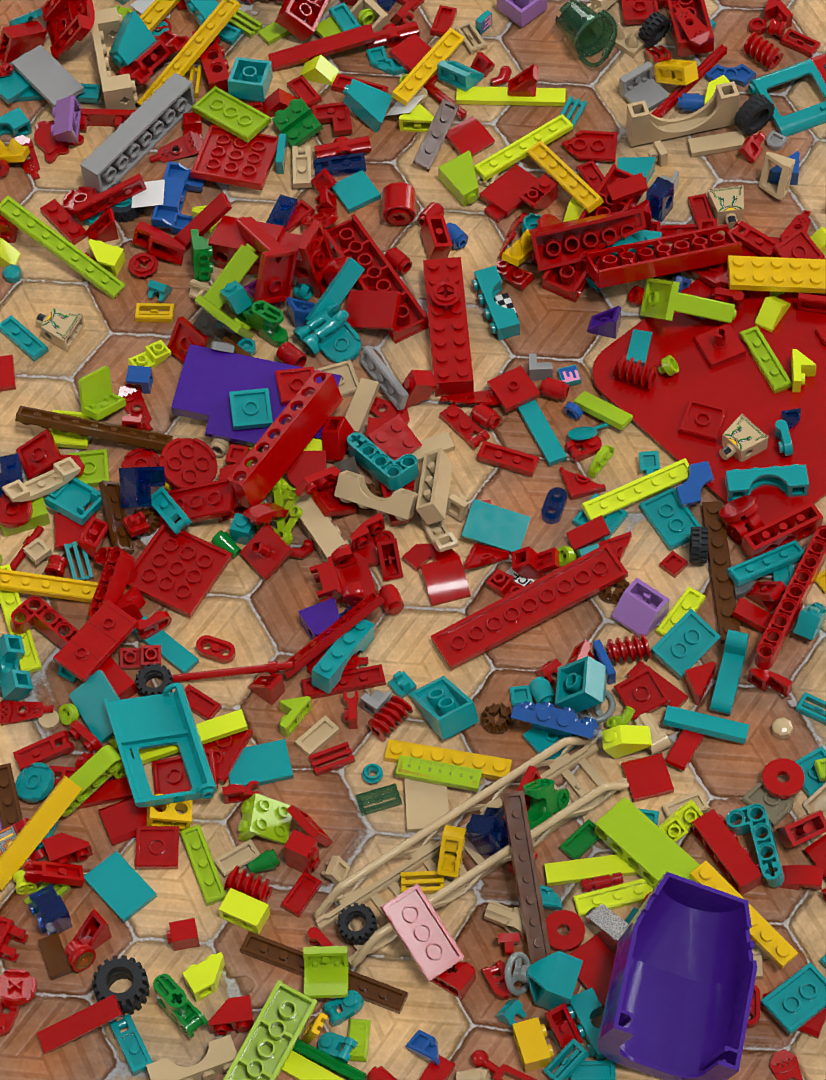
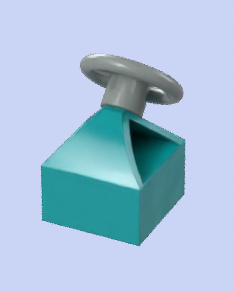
M586 656L558 668L555 705L560 708L568 707L575 710L574 713H577L581 719L590 717L595 719L596 723L606 721L612 716L616 706L613 695L606 689V666L590 656ZM606 696L609 700V709L604 714L601 705L605 701ZM590 708L595 711L597 717L588 716L583 710Z
M517 951L507 960L505 982L508 990L516 996L523 995L530 987L534 1004L551 1010L562 1003L567 1005L571 1001L583 960L557 951L531 964L525 953ZM515 961V969L511 976L512 966ZM516 981L523 983L520 989L514 987Z

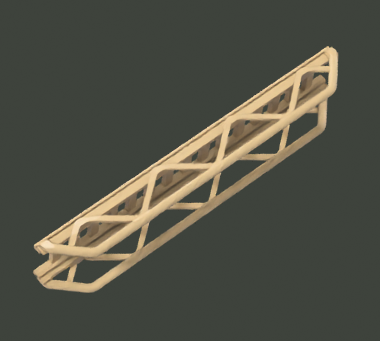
M581 736L563 738L338 883L314 914L318 929L322 932L333 924H337L338 915L342 914L341 910L343 908L347 909V905L354 906V903L361 905V903L365 904L370 900L388 921L380 908L386 903L379 894L389 888L395 897L400 895L401 888L397 883L401 881V872H415L422 866H425L428 871H437L438 867L432 860L440 855L441 840L433 845L430 841L448 822L462 813L476 810L482 812L461 826V828H467L464 850L476 866L467 871L462 865L457 879L449 883L444 876L443 888L434 894H425L434 910L438 907L446 906L473 888L480 879L506 862L512 861L509 845L501 848L484 826L494 821L508 838L506 823L502 816L504 811L500 796L516 778L527 771L529 765L536 768L548 765L550 769L541 774V778L554 781L562 776L580 797L573 803L568 802L565 808L556 814H552L550 818L530 830L533 848L543 842L550 833L576 816L586 814L610 798L617 790L622 791L629 787L627 778L622 777L616 782L606 783L587 761L588 758L599 752V748L595 744L596 741H590L589 738ZM574 745H584L583 748L569 755L568 752ZM566 747L562 751L561 755L556 759L545 760L548 757L555 754L556 752H558L559 750H561L562 748ZM579 765L597 787L587 792L570 770ZM498 791L493 796L492 800L488 803L477 804L485 798H487L488 796H490L491 794H493L494 792ZM475 832L478 833L494 853L486 860H484L467 838ZM427 837L419 848L406 850ZM408 855L412 857V859L363 891L360 889L371 874L389 860ZM356 883L351 892L346 895H340L342 891ZM339 901L341 905L325 914L333 902ZM358 917L362 924L365 926L366 920L362 917ZM389 921L388 924L377 929L365 944L361 945L358 943L353 945L351 942L356 950L353 955L348 957L351 968L361 963L368 954L376 952L398 937Z

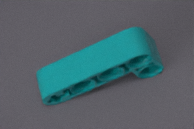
M355 432L347 437L349 455L354 457L357 463L388 489L398 490L418 477V462L415 455L405 454L394 461L363 434Z
M728 629L724 654L711 701V711L729 715L732 713L747 653L748 633Z
M752 804L730 811L726 817L730 830L734 831L736 835L752 833L761 871L767 884L770 887L781 886L784 883L785 876L771 822L764 806ZM757 814H763L761 818L754 819ZM736 820H742L740 824L733 825ZM768 833L765 838H759L761 834ZM766 853H773L771 857L764 858V855ZM770 868H774L775 876H772Z

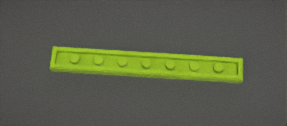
M7 195L0 202V214L111 299L114 300L125 288L126 284Z

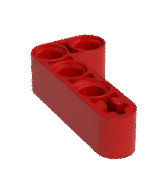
M102 547L95 554L94 561L103 567V571L88 611L89 617H92L107 599L116 604L124 594L135 560L132 555L120 547Z
M38 596L29 597L11 614L10 628L14 633L23 634L34 625L61 649L79 631Z

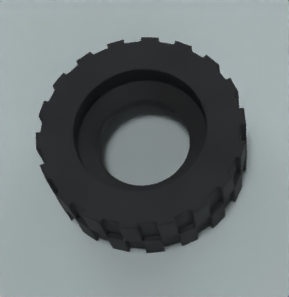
M756 94L745 101L739 108L734 118V124L746 135L757 133L771 120L775 110L774 104L764 95Z

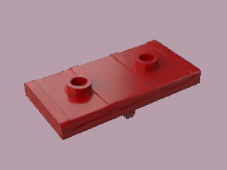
M107 599L53 657V660L85 683L139 625L138 621Z

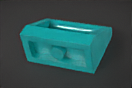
M442 60L437 64L438 79L463 91H468L484 77L483 73L457 61Z

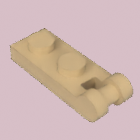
M305 145V147L292 146L293 188L312 187L311 145Z

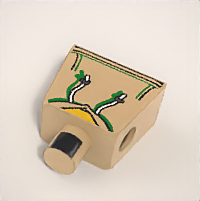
M743 185L708 189L707 198L714 218H717V223H726L729 229L734 228V224L738 220H743Z
M53 308L48 316L40 313L36 318V324L41 325L44 339L66 352L85 326L83 314L60 308Z
M741 414L724 432L722 436L723 448L719 450V454L724 460L729 459L733 455L737 460L743 462L767 449L768 436Z

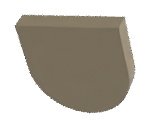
M761 781L742 798V802L747 806L752 804L764 806L771 826L774 828L790 813L794 799L793 797L779 799L771 796L763 787Z

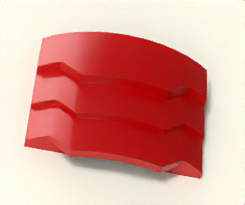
M47 0L41 7L52 44L50 47L51 54L56 60L65 51H69L77 40L82 41L94 25L95 11L92 0Z

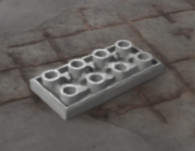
M42 45L12 61L13 68L52 107H56L57 100L71 95L76 97L84 92V87Z

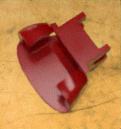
M350 544L341 545L334 550L331 556L328 557L327 562L309 567L311 574L318 572V574L313 576L316 583L321 582L323 590L316 592L318 598L325 597L320 599L321 602L335 598L336 603L342 601L348 607H354L376 590L368 563L360 553L353 552Z

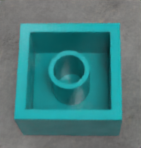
M236 57L228 79L229 94L238 99L264 102L273 78L272 61Z

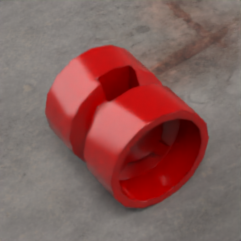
M756 512L749 517H745V515L740 517L741 520L739 522L726 525L729 537L737 545L742 546L743 535L764 526L762 519Z

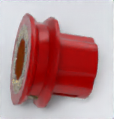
M78 940L68 943L64 950V954L68 957V964L75 972L86 970L93 964L96 958V952L91 946L82 944Z

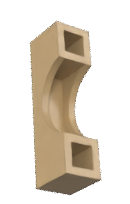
M345 470L339 473L334 496L339 497L342 502H355L361 508H373L377 510V513L381 512L383 515L391 514L398 520L406 521L414 517L418 493L400 488L390 497L381 498L370 492L363 475Z
M227 1035L209 1042L206 1056L196 1065L182 1067L172 1063L168 1058H164L147 1064L146 1068L150 1080H211L220 1073L228 1072L237 1056V1051L231 1035Z

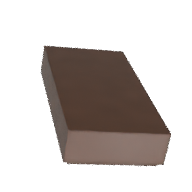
M58 933L37 940L51 980L72 973Z

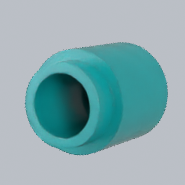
M544 677L533 679L530 682V691L536 703L549 702L555 704L556 694L549 681Z

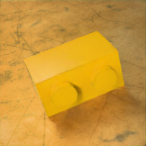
M538 1017L512 1024L513 1035L525 1073L547 1067L551 1063V1057H554L551 1044H547L545 1037L548 1036L545 1025L540 1024Z

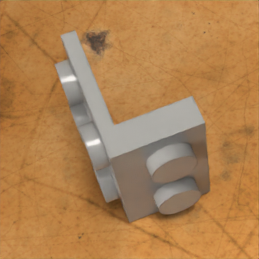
M650 62L639 65L633 71L619 78V93L629 103L645 100L648 110L661 104L669 96V93L653 79V65Z

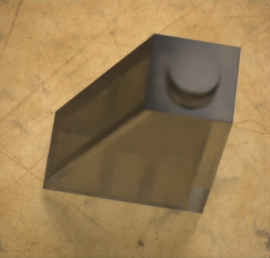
M203 309L192 324L206 336L218 342H221L225 336L231 339L235 334V331L206 309Z
M604 904L597 908H591L586 914V927L594 935L597 934L607 947L616 954L618 940L629 924Z

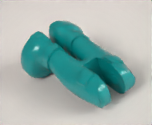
M338 302L330 304L311 320L307 321L305 326L296 327L293 333L316 356L320 351L318 342L337 330L347 320L349 313L346 310H341V305Z

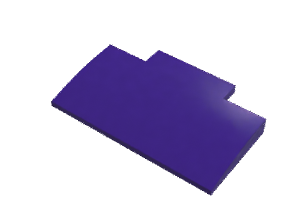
M190 344L173 399L172 414L207 421L205 436L254 446L269 427L233 430L229 392L268 388L272 421L274 422L286 407L281 406L275 371L303 367ZM333 374L339 388L341 375ZM321 377L316 378L317 383L322 382ZM297 404L293 406L292 410L296 411ZM284 418L281 424L284 425L287 418ZM324 425L313 438L322 440ZM275 432L270 435L271 439H273Z

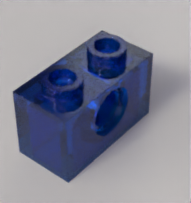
M657 177L646 193V199L650 202L652 219L662 223L673 208L674 184L660 177Z

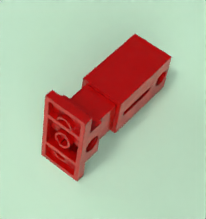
M224 215L217 224L214 234L209 238L208 245L212 246L213 258L218 268L224 269L241 245L246 246L248 243L255 248L240 234L236 224V219L239 218ZM313 220L310 227L304 230L302 235L288 233L285 231L284 226L258 222L284 248L295 247L298 250L294 277H296L298 283L311 285L315 297L320 298L328 288L322 273L333 260L321 221ZM256 249L255 254L259 257L247 272L248 274L258 275L261 253Z

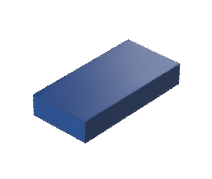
M600 639L593 641L592 653L596 661L606 666L607 684L616 683V672Z

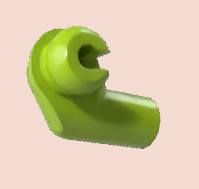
M626 706L622 715L612 716L606 720L607 727L628 725L636 710Z

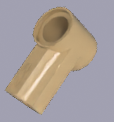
M650 713L639 715L634 724L650 727L653 746L646 748L648 753L655 755L670 748L669 737L664 730H660Z
M494 901L488 904L484 915L485 920L503 926L509 933H519L522 936L524 931L519 907L512 909Z

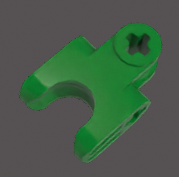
M250 298L252 305L236 315L239 320L256 329L258 336L274 346L280 347L289 340L286 329L279 325L284 320L282 311L266 301L259 300L253 302V298Z
M544 778L523 785L524 795H529L531 799L530 807L527 811L530 830L550 818L553 813L562 810L568 805L570 798L568 789L561 788L557 790L554 788L553 780Z
M161 974L154 979L153 987L157 993L158 1005L175 1024L180 1026L181 1030L189 1038L194 1037L193 1032L201 1026L206 1027L209 1024L205 1016L187 999L185 992L170 975Z

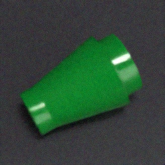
M220 530L211 540V543L232 553L233 558L240 554L241 548L237 546L227 532Z
M267 849L254 860L247 863L250 872L256 874L276 869V866L280 865V861L274 849Z

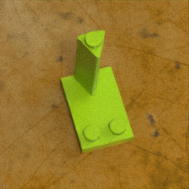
M247 243L246 246H240L204 296L199 294L195 301L244 338L252 339L255 334L249 331L251 327L236 317H231L221 309L225 300L220 293V290L225 288L228 283L235 280L240 283L259 256L255 254L256 249Z
M648 278L646 281L640 316L672 321L674 312L726 323H731L736 317L735 304L679 293V282Z

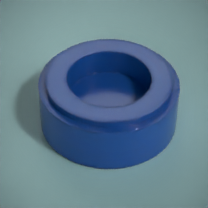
M568 402L564 406V412L574 420H579L584 414L583 410L573 402Z

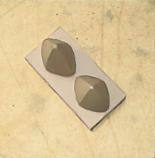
M619 22L615 23L612 30L605 36L606 42L632 58L645 48V43L636 38L633 33L630 34L623 30Z

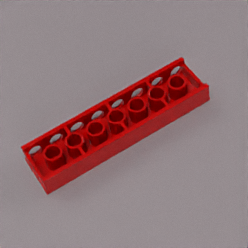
M613 164L596 190V193L603 199L604 203L590 213L584 209L579 219L634 208L643 193L613 204L606 187L609 184L631 177L633 174L618 169ZM594 256L591 260L596 264L600 261V257ZM586 257L576 263L547 269L542 276V288L576 303L588 284L586 278L589 277L591 279L585 269Z
M355 214L351 215V219L327 230L323 229L330 251L335 258L351 256L365 269L354 284L357 290L399 291L402 293L396 329L386 330L395 344L429 328L427 314Z
M728 224L586 252L585 269L599 289L727 263L728 255L741 256L742 243L735 240L728 230ZM719 231H724V232H725V235L720 234V233H717V232H719ZM702 234H706L707 239L699 236ZM683 238H689L690 241L687 242V241H684V240H682V239H683ZM667 241H670V242L672 243V245L670 246V245L664 244V243L667 242ZM648 245H653L654 249L652 250L651 248L645 247ZM629 249H636V253L631 252V251H628V250H629ZM613 252H617L618 257L610 254ZM599 256L600 261L594 264L591 258Z
M316 369L227 478V481L232 483L240 500L238 502L239 506L248 509L259 505L341 404L343 398L332 373ZM321 377L322 382L315 383V379ZM309 390L307 397H304V393ZM297 404L296 411L292 410L293 406ZM284 418H287L285 424H281V421ZM275 432L273 439H271L270 435ZM264 446L262 449V453H259V448ZM252 460L251 466L247 467V463ZM241 474L239 481H235L236 476Z

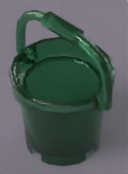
M577 0L566 2L559 10L561 12L560 17L556 16L555 25L568 38L572 47L579 55V59L585 65L591 68L602 65L609 58L616 44L617 24L615 19L606 10L597 13L581 0L580 2ZM605 48L602 58L596 63H591L584 58L598 54Z

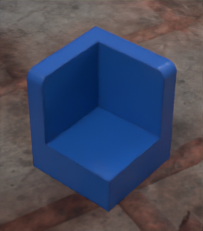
M129 365L126 383L141 384L142 392L144 394H151L154 379L152 367Z

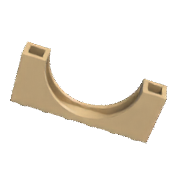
M735 82L716 85L712 98L702 108L680 118L663 119L652 115L648 110L645 100L627 104L626 135L630 146L735 125L734 118L738 112L740 96Z

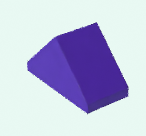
M616 306L593 315L587 331L591 334L616 339L621 325V307Z

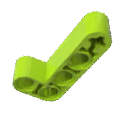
M111 745L102 747L69 778L82 790L62 814L63 817L75 811L112 775L117 779L126 775L120 753Z

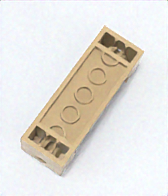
M117 7L95 11L92 35L106 109L136 110L135 104L138 102L137 92L133 93L136 91L135 81H131L130 74L111 77L110 69L106 70V68H110L108 56H104L107 55L106 47H112L123 21L122 14H118Z

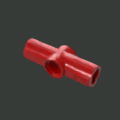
M416 21L398 26L393 23L387 24L382 30L374 32L376 41L366 44L367 49L387 45L393 48L414 33L420 36L418 24Z
M341 136L336 138L333 143L314 146L317 162L336 158L339 161H347L352 155L370 152L371 145L369 136L353 139Z

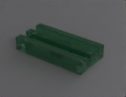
M396 783L355 795L361 816L402 805ZM394 797L396 798V799H394V800H390V801H387V802H383L384 800H387V799H390V798H394ZM373 803L377 804V805H373V806L366 807V808L363 807V806L370 805V804H373Z

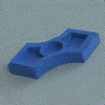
M717 64L705 74L704 79L711 82L724 75L730 82L734 81L735 84L745 87L750 83V80L756 78V73L744 64L731 68Z
M708 461L688 466L687 481L675 489L681 507L699 504L701 502V489L714 480Z

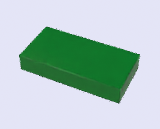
M588 819L559 846V850L570 860L580 859L600 840L594 833L596 825Z

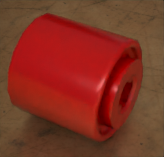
M396 182L383 188L382 217L387 224L405 226L415 220L416 196L415 189L411 185Z

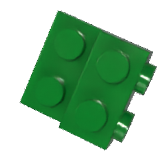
M301 97L291 100L286 109L278 110L274 114V118H272L281 133L286 134L287 141L291 146L299 147L323 129Z
M191 229L194 279L197 281H210V273H213V263L209 262V257H213L212 246H208L207 239L199 236L198 229Z

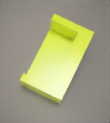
M230 888L218 909L221 919L257 935L260 934L270 916L268 904Z

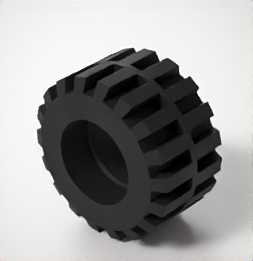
M122 955L119 959L117 956H113L111 961L108 959L104 960L105 964H100L97 967L98 972L93 974L92 986L97 1002L115 995L123 1016L128 1012L130 1015L134 1014L133 1010L135 1009L139 1011L142 1008L141 1003L146 1004V996L150 994L149 981L140 962L136 963V960L132 957L128 960L125 955ZM128 979L133 982L132 986L125 992L114 993L109 990L111 985L117 980Z

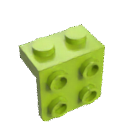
M103 366L79 379L78 386L82 414L98 421L126 406L125 398L112 393L109 367Z
M255 793L245 800L241 806L242 820L238 825V840L246 842L257 835L282 845L285 844L289 837L292 817L286 811L290 805Z
M303 947L304 995L310 998L347 997L349 974L348 947Z

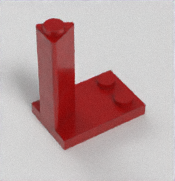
M252 217L236 219L240 234L261 253L253 302L263 300L270 304L286 301L291 293L298 250L295 247L284 248Z

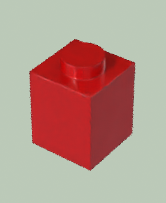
M195 918L169 922L170 931H166L168 944H173L174 951L200 946Z

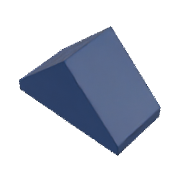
M796 151L788 157L795 159L790 185H798L800 153ZM778 165L769 171V182L771 184H779L782 168Z
M287 297L288 317L295 328L306 325V317L315 306V303Z

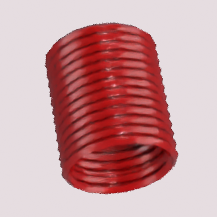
M290 342L283 343L276 352V358L284 364L303 367L307 361V355Z

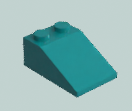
M445 676L409 693V697L433 731L443 740L451 738L460 731L470 728L479 722L474 701Z

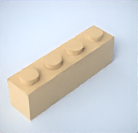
M442 448L425 453L416 510L427 525L445 520L453 463Z
M305 494L296 501L294 505L299 506L303 510V515L297 520V523L308 539L313 541L314 548L324 562L328 561V557L338 547L350 544L347 540H343L339 527L332 524L330 516L325 517L310 495Z

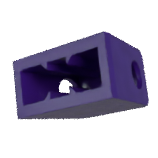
M335 598L298 611L299 621L312 640L340 618Z

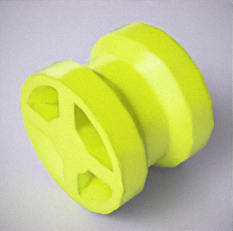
M24 870L17 871L12 876L13 881L16 883V893L19 895L30 894L37 889L36 883L25 881L24 874L26 871Z

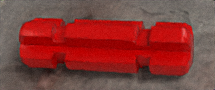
M621 872L613 873V876L607 874L592 877V880L590 878L582 879L581 887L586 892L592 891V888L597 890L611 887L612 884H623V875Z

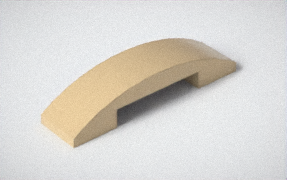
M71 457L54 463L53 470L24 483L18 479L3 486L2 490L12 502L34 500L68 483L81 471V468Z
M417 512L429 540L438 552L459 546L454 534L449 532L443 520L427 525Z

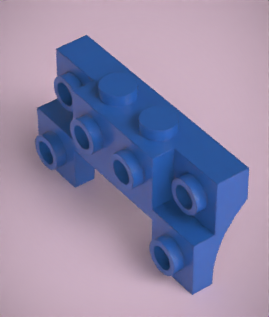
M168 162L163 180H165L163 205L154 206L151 218L152 226L171 228V233L178 234L193 220V216L181 214L187 190L202 192L205 180L191 178V170L180 163Z
M524 701V704L518 702L517 706H514L512 710L511 720L515 721L516 719L531 723L534 729L565 737L578 735L593 741L595 735H598L600 730L599 723H596L595 719L590 717L578 718L577 713H574L575 710L568 707H563L562 709L555 708V705L549 702H542V704H534L528 701Z

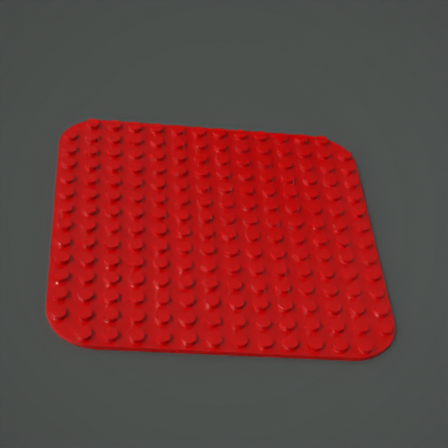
M770 237L778 243L781 242L778 237ZM741 246V256L762 257L748 247ZM697 279L688 288L683 289L681 293L710 299V294L714 287ZM738 290L744 293V308L736 311L735 319L729 324L746 349V356L712 369L695 344L694 336L724 325L726 322L707 318L704 320L679 312H674L672 321L646 317L607 346L597 356L593 365V381L599 392L614 406L633 415L632 421L677 461L686 458L689 465L708 461L714 480L705 486L725 504L729 503L725 486L726 471L733 469L744 470L754 467L768 468L772 466L806 464L809 481L808 495L787 497L780 488L771 485L760 486L751 492L750 495L756 497L758 502V508L755 512L760 516L764 525L811 502L815 504L826 495V345L824 346L815 333V328L826 324V314L797 310L799 292H785L775 296L790 303L791 306L772 333L759 326L758 328L791 382L792 349L800 351L817 366L815 376H805V385H801L800 392H792L791 387L775 394L740 338V332L757 326L755 325L756 318L765 298L770 297L771 291ZM804 293V294L819 295L818 293ZM633 329L652 332L646 360L649 363L648 369H651L653 365L656 366V378L651 389H648V384L642 387L640 383L634 384L633 380L628 382L626 377L620 379L619 374L616 377L613 376L617 361L628 353ZM668 355H671L679 366V372L672 376H669L667 373L661 374L658 369L662 366L661 360ZM689 399L727 408L716 443L678 434ZM741 414L768 436L767 449L743 462L737 460L733 455L729 459L724 460L719 454V450L723 448L722 436L724 432ZM778 420H785L787 422L793 446V455L784 456V453L779 451L778 442L781 440L775 436V424Z

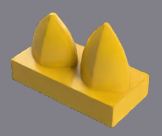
M12 138L9 146L6 147L0 140V158L5 159L8 163L24 162L30 153L28 146H22L17 140Z
M528 229L519 240L515 241L512 246L503 252L502 260L518 267L531 256L533 248Z

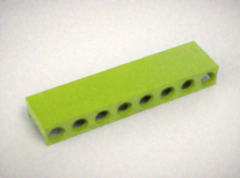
M626 797L621 799L595 823L594 833L653 888L666 872L692 880L689 877L690 873L700 866L698 862Z
M278 980L223 1080H276L316 1008L318 1001Z

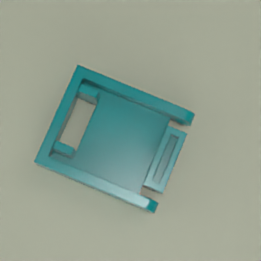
M75 477L59 489L49 493V496L44 499L48 507L82 526L103 505L100 491ZM90 502L93 503V504L85 511L84 508H85Z

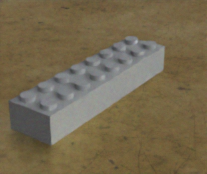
M174 73L159 89H156L149 99L145 100L124 123L119 125L114 133L109 135L88 158L83 160L80 166L84 185L96 189L99 194L107 190L108 187L110 188L111 185L119 182L183 119V113H189L192 110V106L195 104L192 82Z

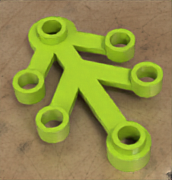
M280 478L271 491L274 493V502L283 507L282 494L286 491L287 483ZM291 488L288 491L287 497L289 499L283 507L288 510L287 516L288 514L291 516L286 525L285 517L272 519L277 522V529H273L288 545L293 540L291 530L297 520L303 515L302 508L294 505L300 499L295 493V488ZM265 523L256 525V528L260 530Z

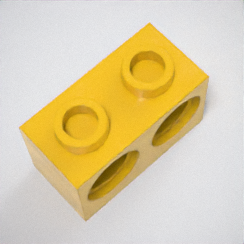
M671 59L654 65L656 83L687 85L698 79L697 61Z
M192 800L147 807L146 826H179L180 830L190 828L192 823ZM155 808H159L163 812H158L155 810ZM176 810H180L184 814H179Z
M445 825L440 847L438 875L459 877L467 828Z

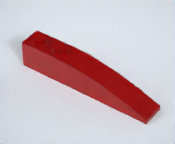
M643 208L540 227L529 230L538 271L576 263L586 257V252L610 246L616 241L626 238L647 226Z

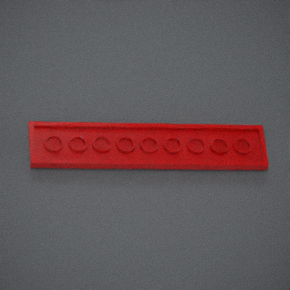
M608 543L431 635V640L449 668L453 670L627 578L628 572Z

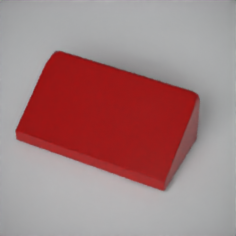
M92 517L77 542L93 558L109 534L107 522Z

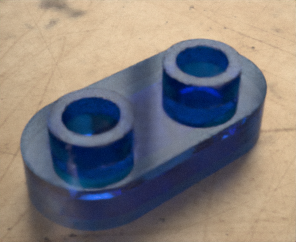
M552 488L546 496L542 508V519L547 524H556L561 520L567 503V492L563 488Z

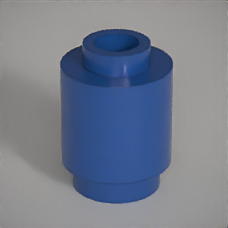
M682 93V97H678V108H681V112H696L704 106V95L699 93Z
M447 223L452 247L454 249L465 247L468 235L456 224Z

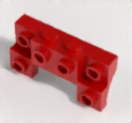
M169 30L164 31L156 38L154 43L129 65L121 68L115 75L130 74V79L135 81V86L139 84L143 86L150 80L148 77L153 74L157 66L159 67L167 61L166 58L172 53L180 52L189 41L186 35H176Z

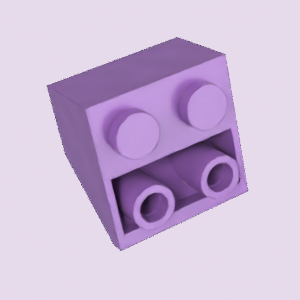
M636 578L624 591L611 618L638 636L644 634L647 637L669 612L670 599Z

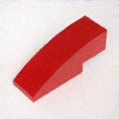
M142 221L138 223L134 230L133 244L147 248L148 254L178 265L183 264L186 248L182 244L152 225Z

